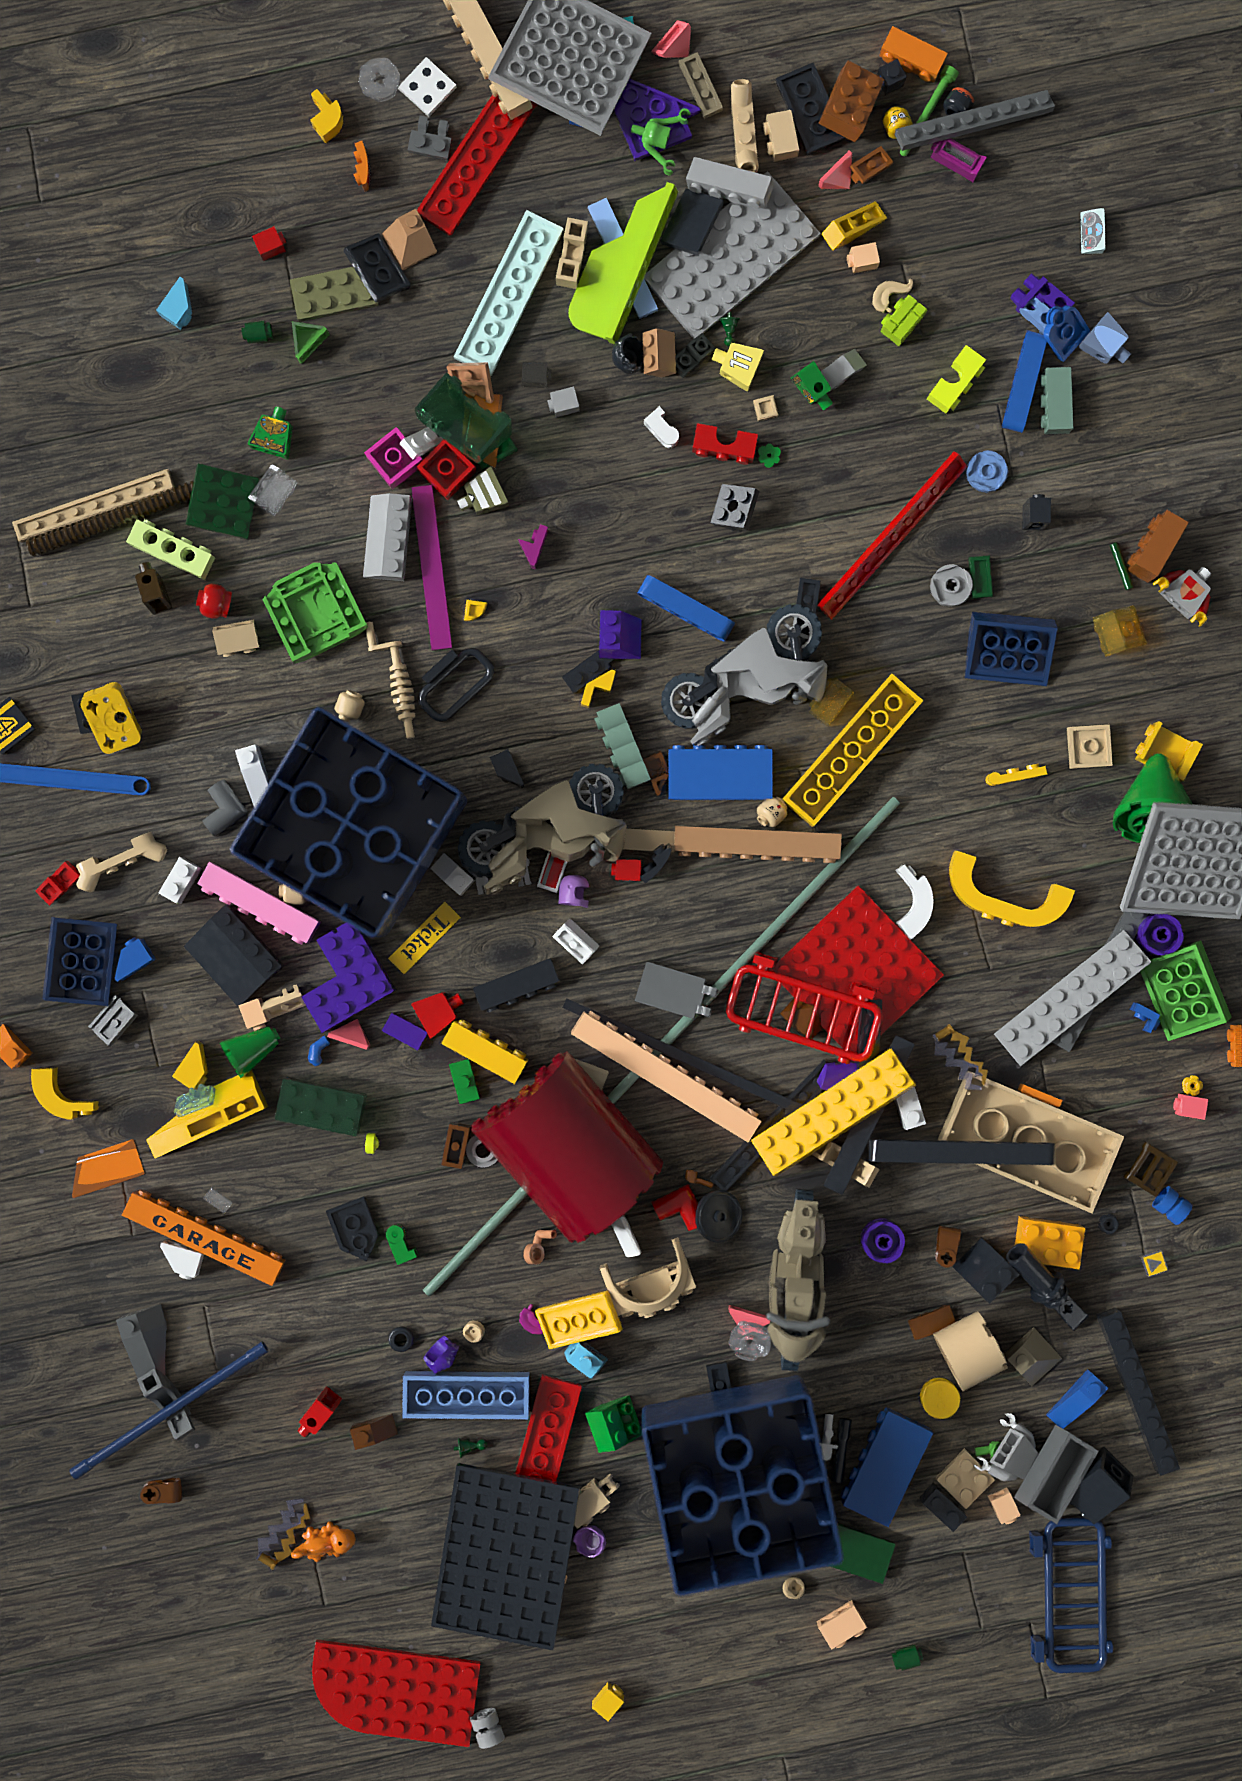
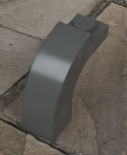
M155 1368L137 1379L144 1397L153 1401L160 1410L181 1397V1394L169 1378ZM187 1405L166 1419L176 1441L183 1439L196 1430L189 1416L191 1412Z

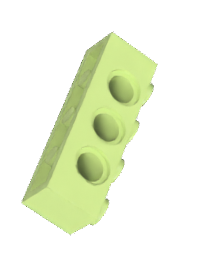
M146 519L143 522L136 520L126 541L129 545L203 580L206 579L215 560V557L210 554L211 550L201 545L199 548L192 546V541L181 537L179 540L173 537V532L165 528L160 531L155 528L156 525ZM152 535H157L156 543L149 544V538ZM173 543L176 544V550L168 553V546ZM194 552L195 558L190 562L186 561L187 554Z

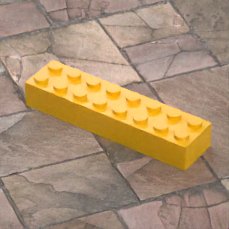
M891 674L782 800L811 827L815 826L923 700L896 676Z
M889 1049L751 1141L772 1175L779 1176L915 1087L916 1084L895 1052Z

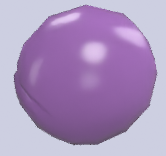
M587 1525L576 1531L573 1542L576 1544L577 1552L585 1557L594 1558L603 1552L606 1538L603 1531L597 1526Z

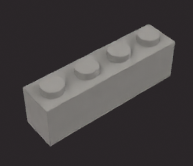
M697 157L693 158L686 177L688 189L692 192L728 199L736 204H747L755 209H766L773 190L771 176Z

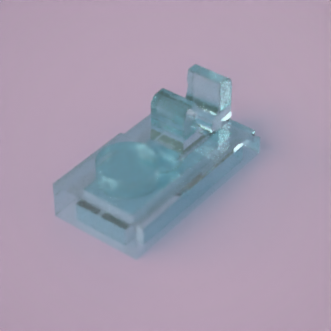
M199 1084L196 1091L190 1088L189 1093L177 1097L174 1114L180 1118L213 1105L216 1089L210 1085L205 1087L203 1084Z

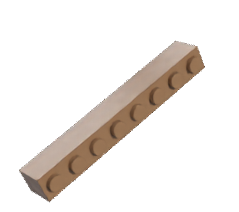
M675 826L674 852H678V856H691V853H699V857H711V854H720V858H732V855H740V859H753V856H761V860H773V857H782V861H794V858H803L802 862H815V859H823V863H836V860H840L842 834Z

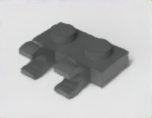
M420 115L418 131L411 130L407 149L408 153L448 161L452 138L447 137L449 130L448 121L440 120L438 135L427 133L429 126L428 117Z

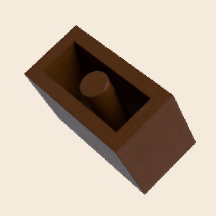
M454 1122L449 1124L441 1165L459 1169L463 1168L471 1126Z

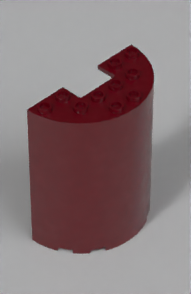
M566 1051L563 1054L561 1052L552 1059V1063L549 1066H542L535 1073V1082L531 1086H524L519 1091L520 1095L515 1099L510 1098L499 1106L497 1104L494 1105L487 1112L488 1115L485 1118H478L471 1125V1130L571 1243L576 1240L579 1243L585 1241L590 1236V1233L593 1232L595 1235L600 1233L624 1215L637 1202L638 1194L640 1192H647L654 1183L652 1179L654 1174L658 1175L661 1172L663 1160L572 1055Z

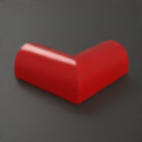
M689 1184L652 1201L660 1221L680 1212L688 1231L697 1228L695 1215L698 1202Z

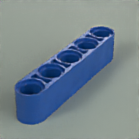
M1028 330L1026 332L1002 428L1020 433L1024 430L1047 342L1044 334Z
M650 575L646 576L637 592L642 598L723 642L727 640L735 625L727 617Z

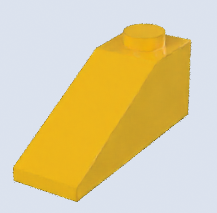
M875 201L833 220L823 231L822 235L833 251L858 238L885 221L887 217Z

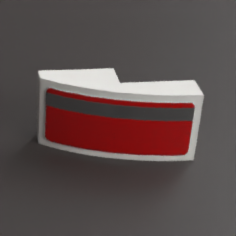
M548 852L537 887L557 893L567 862L551 856V852Z

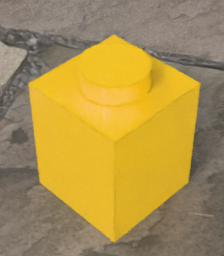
M607 1682L593 1699L592 1709L609 1721L624 1703L622 1689L616 1684L611 1685Z

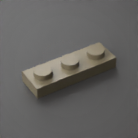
M698 52L679 60V66L703 118H708L723 111V106Z

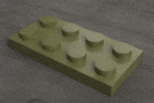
M354 267L290 279L299 322L379 306L378 302L375 303Z

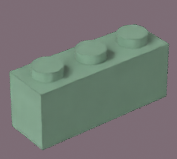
M1071 367L1046 368L1039 378L1040 387H1043L1040 406L1044 408V415L1041 416V428H1044V434L1070 433L1073 430Z

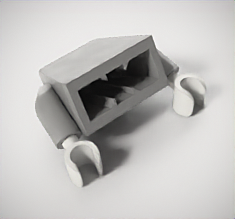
M1008 1413L1005 1415L1009 1417L1010 1422L1007 1423L1005 1420L1000 1419V1423L1003 1426H1011L1013 1429H1009L990 1460L992 1466L984 1458L977 1457L983 1460V1466L978 1467L974 1465V1467L980 1471L987 1470L989 1471L988 1474L1002 1481H1012L1018 1477L1024 1480L1039 1453L1035 1449L1036 1444L1033 1434L1020 1423L1017 1424L1014 1415Z

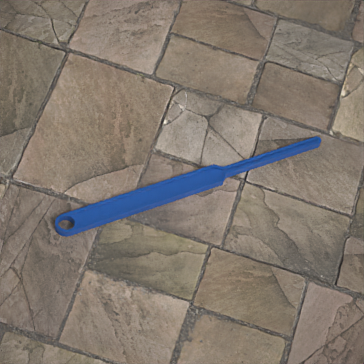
M0 764L1 783L139 796L148 794L151 789L149 780L138 776ZM138 780H144L147 783V789L143 793L135 790V783Z

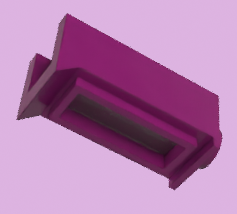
M951 138L935 142L931 147V150H933L931 158L972 182H974L987 158Z

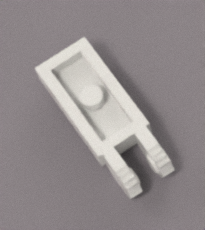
M438 422L431 428L429 426L404 438L400 444L409 456L415 459L434 450L445 437L449 440L452 435L446 432L438 438L436 433L443 427V424Z

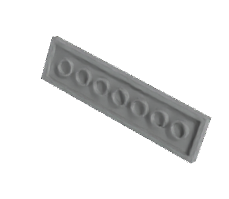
M1123 930L994 1033V1035L1021 1067L1149 965L1151 961Z

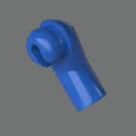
M325 1035L314 1042L309 1048L308 1061L314 1066L322 1063L321 1050L331 1044Z

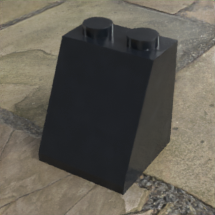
M982 1238L952 1266L989 1304L1019 1275Z
M1103 1447L1098 1451L1069 1503L1074 1505L1085 1519H1089L1095 1525L1131 1497L1134 1475Z

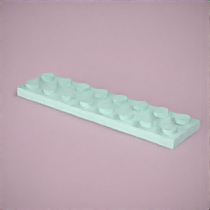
M526 210L454 355V359L462 363L488 362L490 376H492L564 231L562 227Z

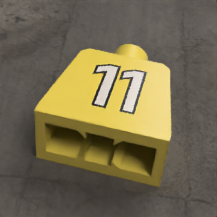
M731 343L728 352L716 348L712 360L722 364L720 369L721 376L748 392L764 350Z

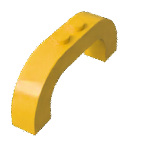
M959 851L953 852L949 867L952 889L963 904L982 913L981 917L994 920L995 917L1002 920L1001 924L1013 927L1014 924L1026 927L1042 926L1058 919L1067 910L1072 901L1075 890L1057 884H1051L1045 902L1033 910L980 893L972 882V870L977 857Z

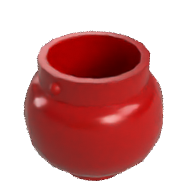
M208 584L204 587V590L199 589L196 606H200V613L207 618H226L232 592L226 591L221 585Z

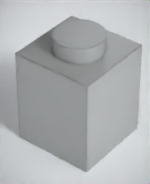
M574 387L550 393L551 399L547 400L550 412L555 413V417L579 412V404Z

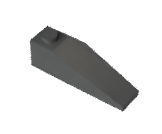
M157 1304L122 1315L116 1319L121 1339L137 1378H140L154 1368L166 1375L167 1321L162 1305Z

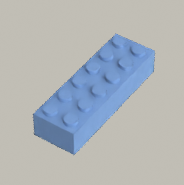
M405 1371L403 1375V1418L528 1419L530 1372L441 1371L434 1374L433 1371Z

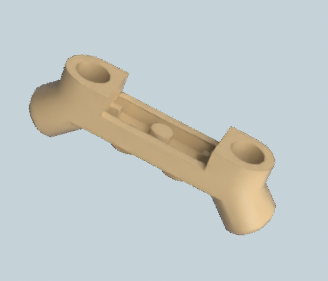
M739 79L731 84V113L733 117L736 167L756 173L759 164L755 137L752 83L747 79Z
M152 832L140 835L131 840L134 847L101 863L98 858L92 857L77 864L76 867L80 877L76 885L81 890L93 892L101 874L105 872L107 875L119 870L118 866L123 864L126 866L137 862L136 858L140 856L157 862L162 861L167 852L166 845L156 842Z

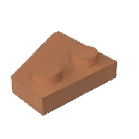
M488 362L450 363L447 366L451 387L463 390L473 397L475 395L486 399L485 402L487 403L494 401Z

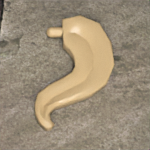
M909 279L908 284L885 281L878 285L873 294L872 304L875 309L882 313L885 310L889 313L892 312V309L888 307L890 303L889 296L893 293L907 294L913 287V280Z

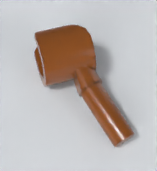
M686 1170L685 1179L687 1181L712 1188L713 1183L697 1178L698 1171Z

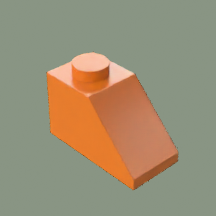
M3 1024L0 1027V1058L11 1069L18 1068L33 1052Z

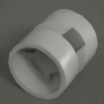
M495 1708L483 1709L470 1717L473 1730L478 1732L476 1739L480 1748L485 1749L495 1746L505 1739L501 1725L497 1724L499 1718Z

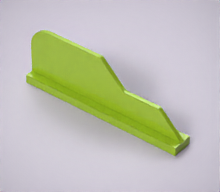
M667 182L664 188L637 200L623 236L591 251L569 306V318L575 328L608 340L611 344H615L619 340L677 197L678 190L675 184Z

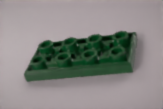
M837 1523L843 1561L830 1567L883 1584L896 1545L895 1542Z

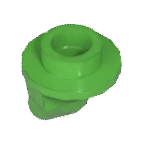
M992 1441L989 1446L975 1448V1455L990 1454L992 1459L1001 1442Z

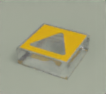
M1161 1250L1140 1256L1148 1277L1168 1271Z

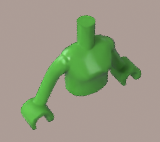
M685 108L680 110L679 116L650 119L645 127L632 125L631 133L642 136L644 148L663 166V171L668 176L672 175L673 171L668 170L666 167H674L675 162L673 160L666 161L652 146L662 149L666 148L671 128L664 125L677 122L683 125L688 123L687 119L681 117L682 115H690V111Z

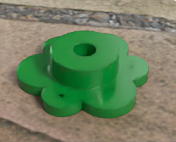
M767 444L766 447L762 446L758 450L760 455L758 460L760 463H764L765 467L771 468L774 463H779L781 450L778 447H773L772 444Z

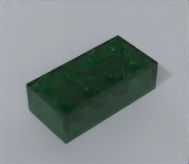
M286 1077L282 1081L274 1120L357 1136L360 1132L367 1094Z

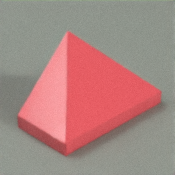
M677 20L651 52L664 58L688 57L691 33L690 24Z
M850 150L820 179L818 186L821 189H850V166L852 164V152Z
M358 1019L329 1032L327 1036L366 1050L370 1048V1043Z
M729 1305V1312L742 1334L770 1324V1320L764 1314Z

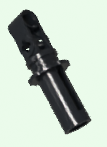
M1024 1243L1016 1244L1008 1251L1006 1256L1007 1262L1031 1286V1299L1035 1303L1044 1304L1049 1309L1054 1308L1073 1331L1078 1329L1089 1318L1080 1306L1068 1296L1069 1289L1065 1285L1064 1275L1060 1271H1049Z

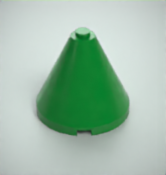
M1154 754L1147 760L1114 812L1113 828L1115 831L1121 830L1122 837L1141 843L1154 802L1193 805L1170 760L1163 754Z

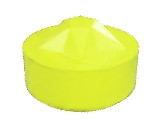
M368 1133L366 1135L365 1152L367 1154H374L375 1150L379 1147V1140L376 1137V1133Z

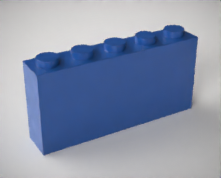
M677 745L673 746V749L668 750V800L772 799V749H767V745H756L755 749H747L746 745H736L734 749H726L725 745H716L714 749H706V746L696 745L693 746V749H685V746Z
M885 1407L884 1411H880L877 1416L876 1422L878 1424L875 1430L870 1431L867 1438L869 1443L866 1449L863 1448L858 1457L860 1462L857 1468L854 1467L849 1476L851 1481L848 1487L844 1486L840 1498H842L843 1506L889 1527L933 1435V1431L931 1428Z

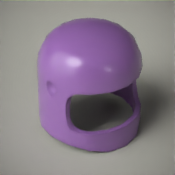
M579 875L563 877L559 885V904L588 908L589 901L583 899L584 890L589 888L587 879Z

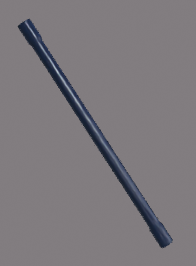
M263 1341L244 1355L91 1457L70 1469L71 1476L77 1480L100 1462L249 1363L268 1353L269 1350Z

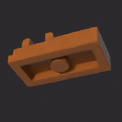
M882 146L850 166L854 172L851 178L855 184L859 181L863 184L889 168L893 161Z

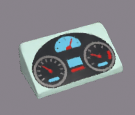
M1104 209L1081 212L1082 254L1103 253L1105 250Z

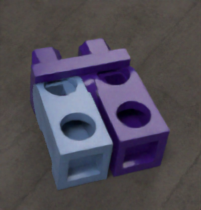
M1032 273L1023 283L1030 291L1025 294L1020 288H1017L1010 297L1017 305L1015 310L1040 330V334H1044V329L1047 325L1046 315L1052 307L1059 306L1062 308L1067 305L1073 307L1075 303L1048 282L1044 276L1039 279Z

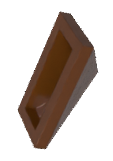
M792 999L780 1013L787 1021H789L795 999ZM799 1001L792 1026L802 1036L806 1037L814 1006ZM818 1011L810 1039H813L823 1028L820 1025L821 1020Z

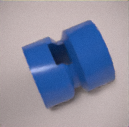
M1167 1186L1154 1199L1152 1207L1161 1214L1166 1213L1168 1220L1178 1225L1189 1215L1193 1205L1185 1198H1179V1193L1170 1186Z

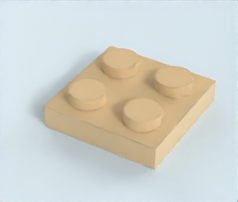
M1110 725L1067 728L1070 769L1113 766Z
M964 1448L936 1477V1480L967 1509L995 1479L992 1475L988 1474L987 1470L980 1471L976 1469L974 1465L982 1467V1465Z

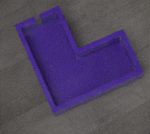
M347 922L336 928L338 932L331 931L317 939L319 946L337 976L301 997L322 1033L396 991L363 932Z

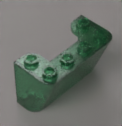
M445 373L415 407L416 417L425 426L471 460L480 463L512 435L511 418L505 412L500 413L497 411L493 414L490 410L481 408L475 399L468 398L463 394L462 382L459 378Z

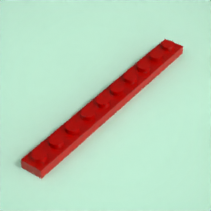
M953 452L819 602V608L828 618L832 620L968 467L958 453Z

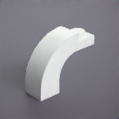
M904 864L896 869V871L909 886L913 895V903L910 911L897 921L896 924L909 939H912L926 926L933 909V894L926 877L921 876L916 879V872L911 866L906 867Z

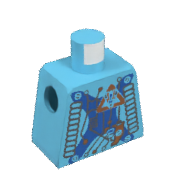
M585 1341L570 1344L564 1352L567 1361L591 1379L598 1374L608 1360Z

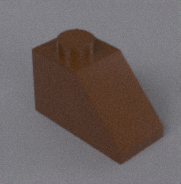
M393 1413L353 1424L350 1428L355 1450L375 1445L398 1434Z

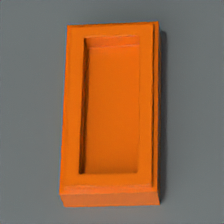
M1020 1084L1018 1087V1092L1055 1107H1060L1062 1100L1026 1085Z

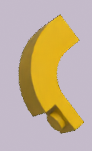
M57 1068L31 1069L34 1094L39 1103L51 1114L64 1119L78 1118V1111L79 1115H92V1111L98 1110V1101H72L60 1092L57 1083Z

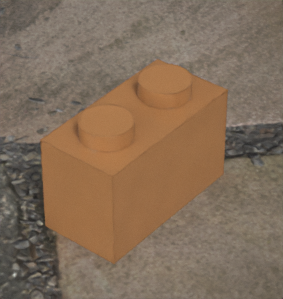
M656 328L642 333L644 374L661 378L675 374V332Z

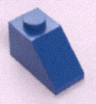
M135 937L125 943L126 947L121 950L115 975L117 982H122L156 960L144 939H136Z

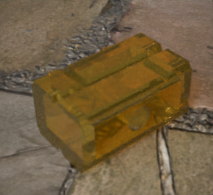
M834 678L832 682L828 679L821 701L812 700L809 704L811 707L809 713L829 727L855 692L837 678Z

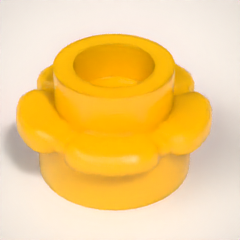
M1191 1075L1183 1080V1091L1187 1095L1196 1096L1202 1090L1203 1083L1199 1081L1197 1076Z

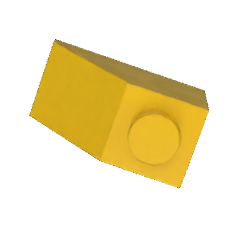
M200 1041L194 1043L172 1075L173 1078L191 1090L201 1088L207 1081L205 1076L208 1073L203 1043Z

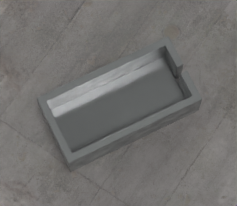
M1055 1425L1014 1498L1055 1524H1058L1098 1450Z

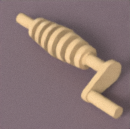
M367 622L368 651L376 652L389 649L391 651L393 665L389 669L390 672H395V674L390 675V680L396 682L391 683L390 687L391 689H397L391 692V696L399 697L394 699L393 703L394 705H401L395 709L397 713H402L398 715V718L404 722L406 738H414L412 720L415 718V713H410V711L415 709V705L409 704L414 702V696H407L413 694L414 690L413 688H406L411 686L412 683L411 680H404L409 678L408 672H403L407 667L401 663L398 648L402 647V642L394 641L377 645L373 622Z

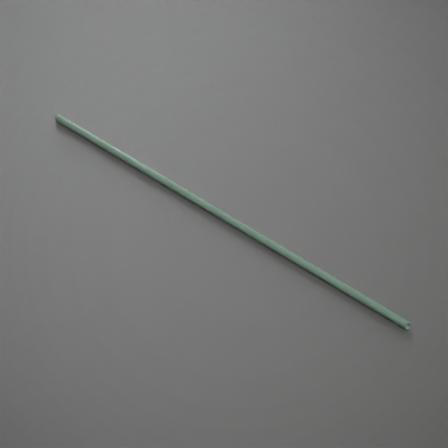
M892 797L841 850L840 860H836V863H829L717 980L712 987L719 990L718 994L734 979L737 970L747 965L754 958L755 954L777 934L900 805L896 798ZM704 994L701 1006L707 1007L715 997ZM683 1016L660 1041L671 1045L695 1019ZM653 1049L652 1053L658 1057L660 1056V1054H662L661 1052ZM631 1071L607 1097L614 1104L640 1076ZM521 1187L423 1289L426 1295L430 1297L528 1195Z

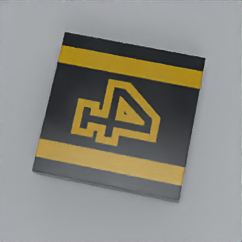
M11 697L0 703V753L4 755L36 730Z

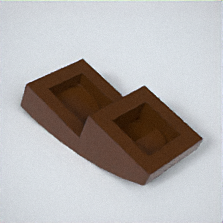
M944 1305L929 1313L924 1312L908 1320L914 1340L933 1335L935 1332L955 1323V1319L950 1305Z

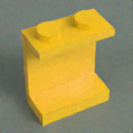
M1160 721L1153 725L1150 724L1145 732L1147 738L1144 743L1141 742L1135 751L1138 754L1135 760L1145 764L1154 754H1163L1170 760L1180 781H1184L1203 744L1197 741L1190 742L1161 726L1162 723Z

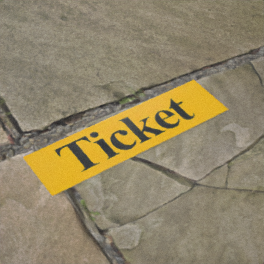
M444 902L388 959L405 974L461 917Z

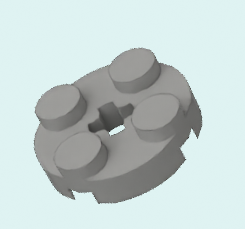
M954 564L939 568L931 578L930 590L932 596L942 606L953 607L962 604L972 590L970 574L965 569ZM948 580H951L952 583L956 582L957 586L954 587V591L946 588Z

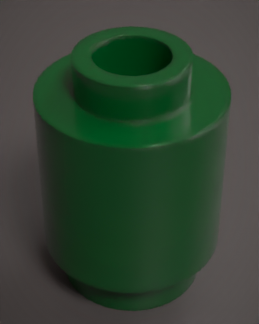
M265 320L245 323V327L241 328L243 340H247L248 344L267 342L268 339H273L271 323L265 322Z
M915 1644L897 1649L895 1653H891L896 1670L901 1669L904 1671L921 1666L920 1661L924 1660L921 1649L916 1648Z

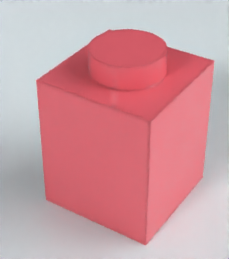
M1178 1094V1098H1175L1173 1106L1174 1110H1176L1175 1114L1205 1120L1208 1099Z

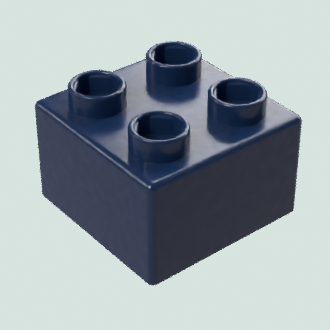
M317 707L312 711L233 842L231 852L233 855L368 936L385 937L391 931L466 806L467 797L457 788L325 709Z
M800 1375L643 1407V1437L673 1587L678 1596L837 1565L843 1561V1552L813 1403L806 1384Z

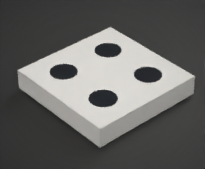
M427 57L399 86V90L428 117L457 88L456 84Z

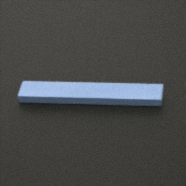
M607 198L588 206V210L604 244L623 236V232ZM644 279L633 304L639 319L658 311Z

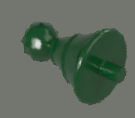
M728 312V317L720 318L727 335L724 340V344L727 347H730L731 343H735L732 335L740 318L732 317L731 312Z
M458 1438V1446L454 1447V1451L459 1450L460 1458L468 1453L473 1452L476 1448L481 1451L485 1450L488 1444L484 1439L476 1443Z

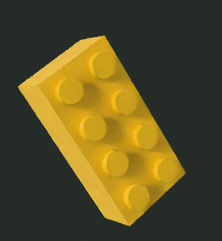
M463 1019L454 1021L441 1044L515 1084L528 1062V1059L525 1058L526 1054L518 1049L514 1051L508 1049L507 1043L500 1039L496 1041L490 1039L489 1033L481 1029L478 1031L472 1029V1024Z

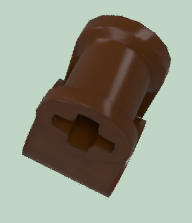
M939 1226L935 1259L945 1268L953 1266L956 1262L961 1236L960 1229ZM947 1252L950 1259H946V1262L941 1259V1255H945Z
M181 1478L148 1481L141 1490V1500L146 1504L177 1503L182 1501ZM149 1489L155 1492L153 1496H151V1492H147Z

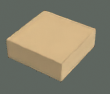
M773 395L753 400L758 422L778 417Z

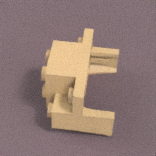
M678 1237L672 1239L678 1261L615 1283L613 1281L607 1263L600 1265V1271L618 1316L627 1317L634 1314V1312H638L639 1317L649 1318L656 1315V1311L661 1309L668 1311L675 1308L676 1304L679 1303L678 1297L680 1294L684 1296L693 1292L696 1285ZM673 1274L675 1275L674 1281L671 1278ZM629 1290H631L633 1297L628 1295Z

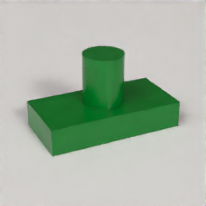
M470 1059L449 1064L459 1104L480 1099Z

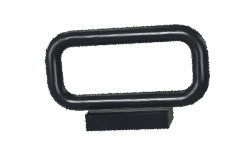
M467 648L458 655L453 650H450L421 677L427 683L421 689L418 696L421 708L435 721L444 722L449 720L492 680L494 676L493 664L476 648ZM467 657H476L486 668V674L445 713H437L427 702V695Z

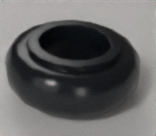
M400 1326L390 1332L388 1341L390 1347L396 1352H405L412 1347L414 1337L411 1330ZM397 1334H404L407 1337V1342L404 1345L396 1343L395 1337Z

